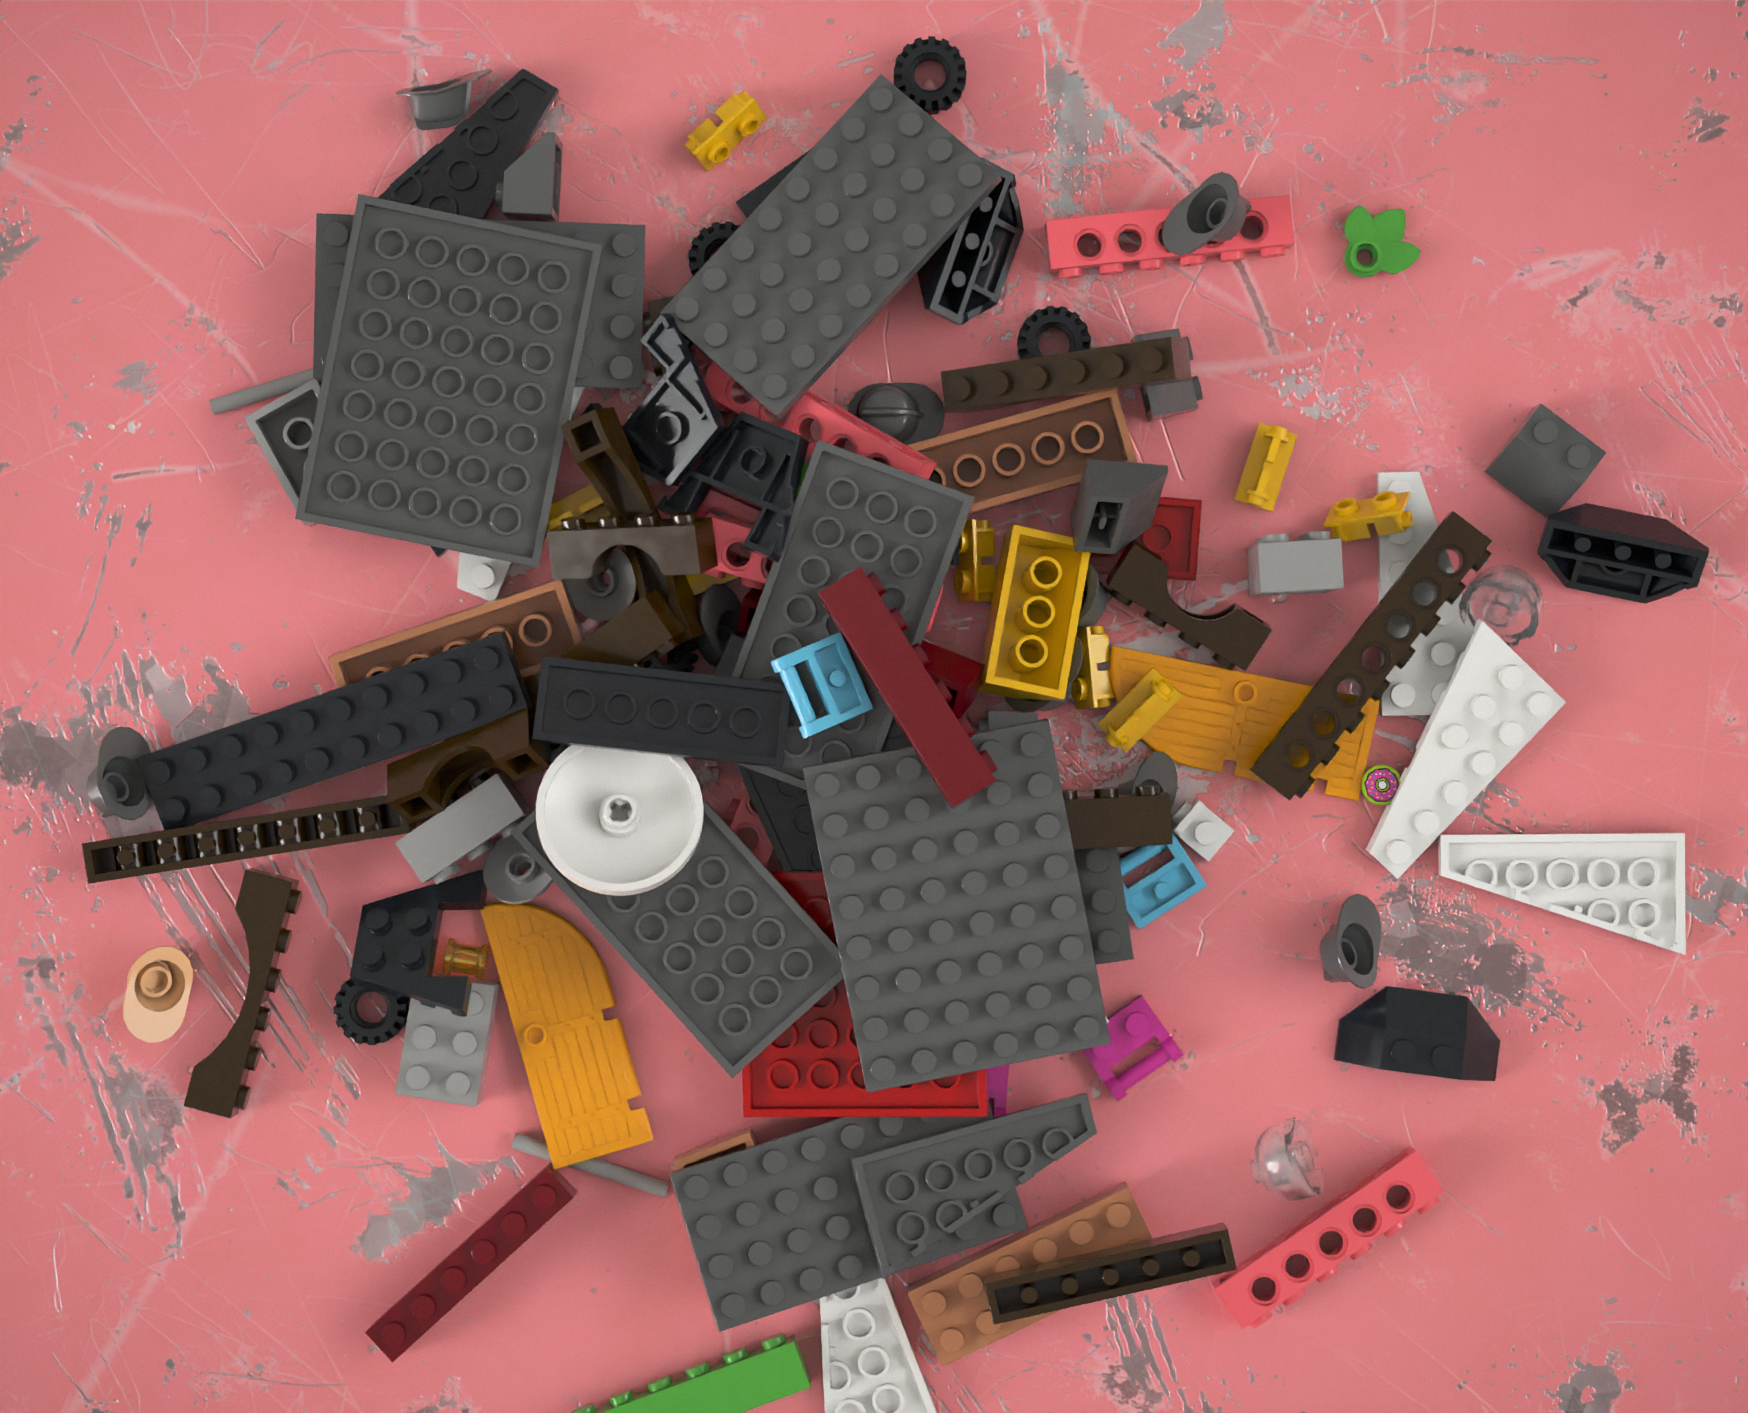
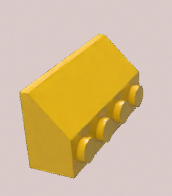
M1014 524L1004 534L981 663L985 666L978 691L1014 699L1065 700L1090 552L1074 551L1073 537Z

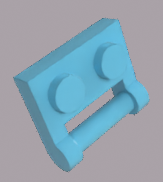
M841 632L770 662L774 672L780 673L802 724L798 728L803 739L873 709ZM805 661L828 714L817 719L794 666Z
M1173 831V844L1139 846L1120 859L1123 877L1166 848L1170 850L1174 857L1126 888L1123 883L1127 912L1138 929L1143 928L1207 886Z

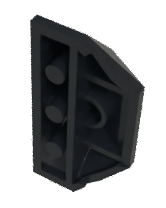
M985 158L981 159L1000 174L1002 181L917 272L925 309L956 325H962L969 321V319L998 304L1024 230L1020 204L1014 188L1016 186L1015 175Z
M1584 503L1547 516L1537 548V554L1542 560H1545L1552 572L1566 588L1646 604L1673 595L1685 588L1688 590L1697 587L1709 554V548L1666 519Z
M1385 986L1339 1019L1334 1060L1376 1069L1458 1080L1495 1081L1500 1040L1467 996Z

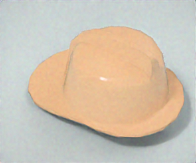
M158 946L143 953L132 965L128 973L127 989L123 1003V1019L127 1029L135 1038L147 1043L162 1042L172 1037L181 1027L193 981L191 962L181 950L171 946Z

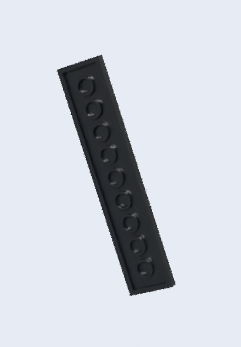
M504 630L138 757L137 761L164 830L187 827L468 732L528 707L531 710L534 707Z

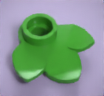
M1361 205L1352 210L1344 224V233L1349 244L1344 253V262L1349 272L1361 278L1371 277L1379 271L1397 274L1410 267L1417 260L1421 252L1420 249L1413 244L1401 241L1405 230L1404 210H1386L1373 218ZM1359 251H1367L1370 254L1371 262L1369 264L1362 265L1358 262L1357 253Z

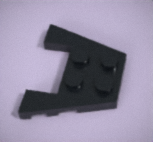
M661 313L640 341L667 371L622 428L640 470L670 487L680 484V478L689 469L693 468L726 426L674 317L670 313ZM590 403L581 416L594 409H601L603 407L599 403Z
M741 412L707 449L710 455L695 471L689 469L680 478L682 483L680 488L670 498L665 495L659 501L656 508L669 516L684 511H695L697 514L710 488L759 507L762 511L743 546L756 554L778 563L782 556L809 442L801 435Z
M483 870L451 878L437 885L431 884L363 905L350 973L354 984L399 998L401 995L419 1000L422 1005L431 1008L439 1006L449 1009L454 1015L467 1017L472 987L468 976H432L443 911L484 910L487 887L483 878Z

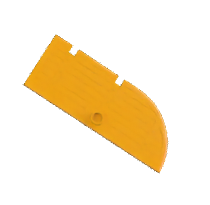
M1114 645L1111 647L1110 680L1117 704L1153 667L1183 695L1140 738L1145 745L1155 752H1164L1175 763L1216 773H1222L1225 759L1236 761L1233 776L1261 782L1265 781L1249 769L1314 687ZM1337 691L1339 699L1345 703L1353 702L1358 697L1355 694ZM1369 698L1360 710L1365 714L1361 723L1351 734L1345 730L1335 742L1340 746V749L1327 766L1319 763L1310 774L1314 779L1327 780L1324 791L1325 795L1354 801L1359 800L1361 781L1365 773L1380 699L1375 702ZM1320 711L1313 716L1311 725L1317 734L1326 735L1333 729L1334 719L1330 713ZM1300 743L1290 746L1286 753L1288 763L1293 767L1305 765L1309 759V751L1306 746ZM1315 781L1308 791L1313 792Z
M503 902L485 905L484 910L480 911L554 1170L654 1141L646 1108L643 1107L630 1111L627 1099L638 1097L642 1094L620 1017L608 1021L604 1019L602 1010L616 1006L604 964L591 942L569 921L544 908L525 903L508 904Z

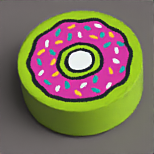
M1374 765L1368 768L1363 775L1361 793L1370 803L1376 805L1391 804L1401 783L1399 781L1400 775L1390 766Z

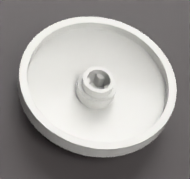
M571 745L550 765L540 784L536 800L537 831L542 847L550 861L573 883L587 890L605 895H634L652 890L666 883L689 861L697 847L702 832L703 798L696 776L683 757Z

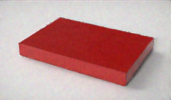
M1160 497L1151 527L1134 539L1167 560L1169 565L1167 579L1196 581L1202 500ZM1128 545L1116 554L1090 553L1089 563L1095 567L1098 574L1109 575Z

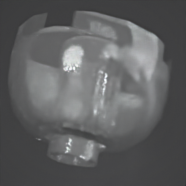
M1505 564L1487 567L1472 577L1459 603L1460 618L1464 624L1467 620L1469 625L1474 628L1479 618L1509 647L1518 645L1521 639L1527 637L1530 639L1535 634L1544 608L1543 594L1536 580L1525 570Z
M1296 1117L1280 1121L1268 1127L1259 1136L1254 1149L1255 1159L1250 1162L1254 1180L1258 1184L1263 1183L1267 1191L1278 1199L1287 1201L1302 1200L1320 1195L1324 1189L1323 1169L1315 1170L1312 1157L1319 1155L1317 1147L1304 1122L1300 1119L1295 1121Z

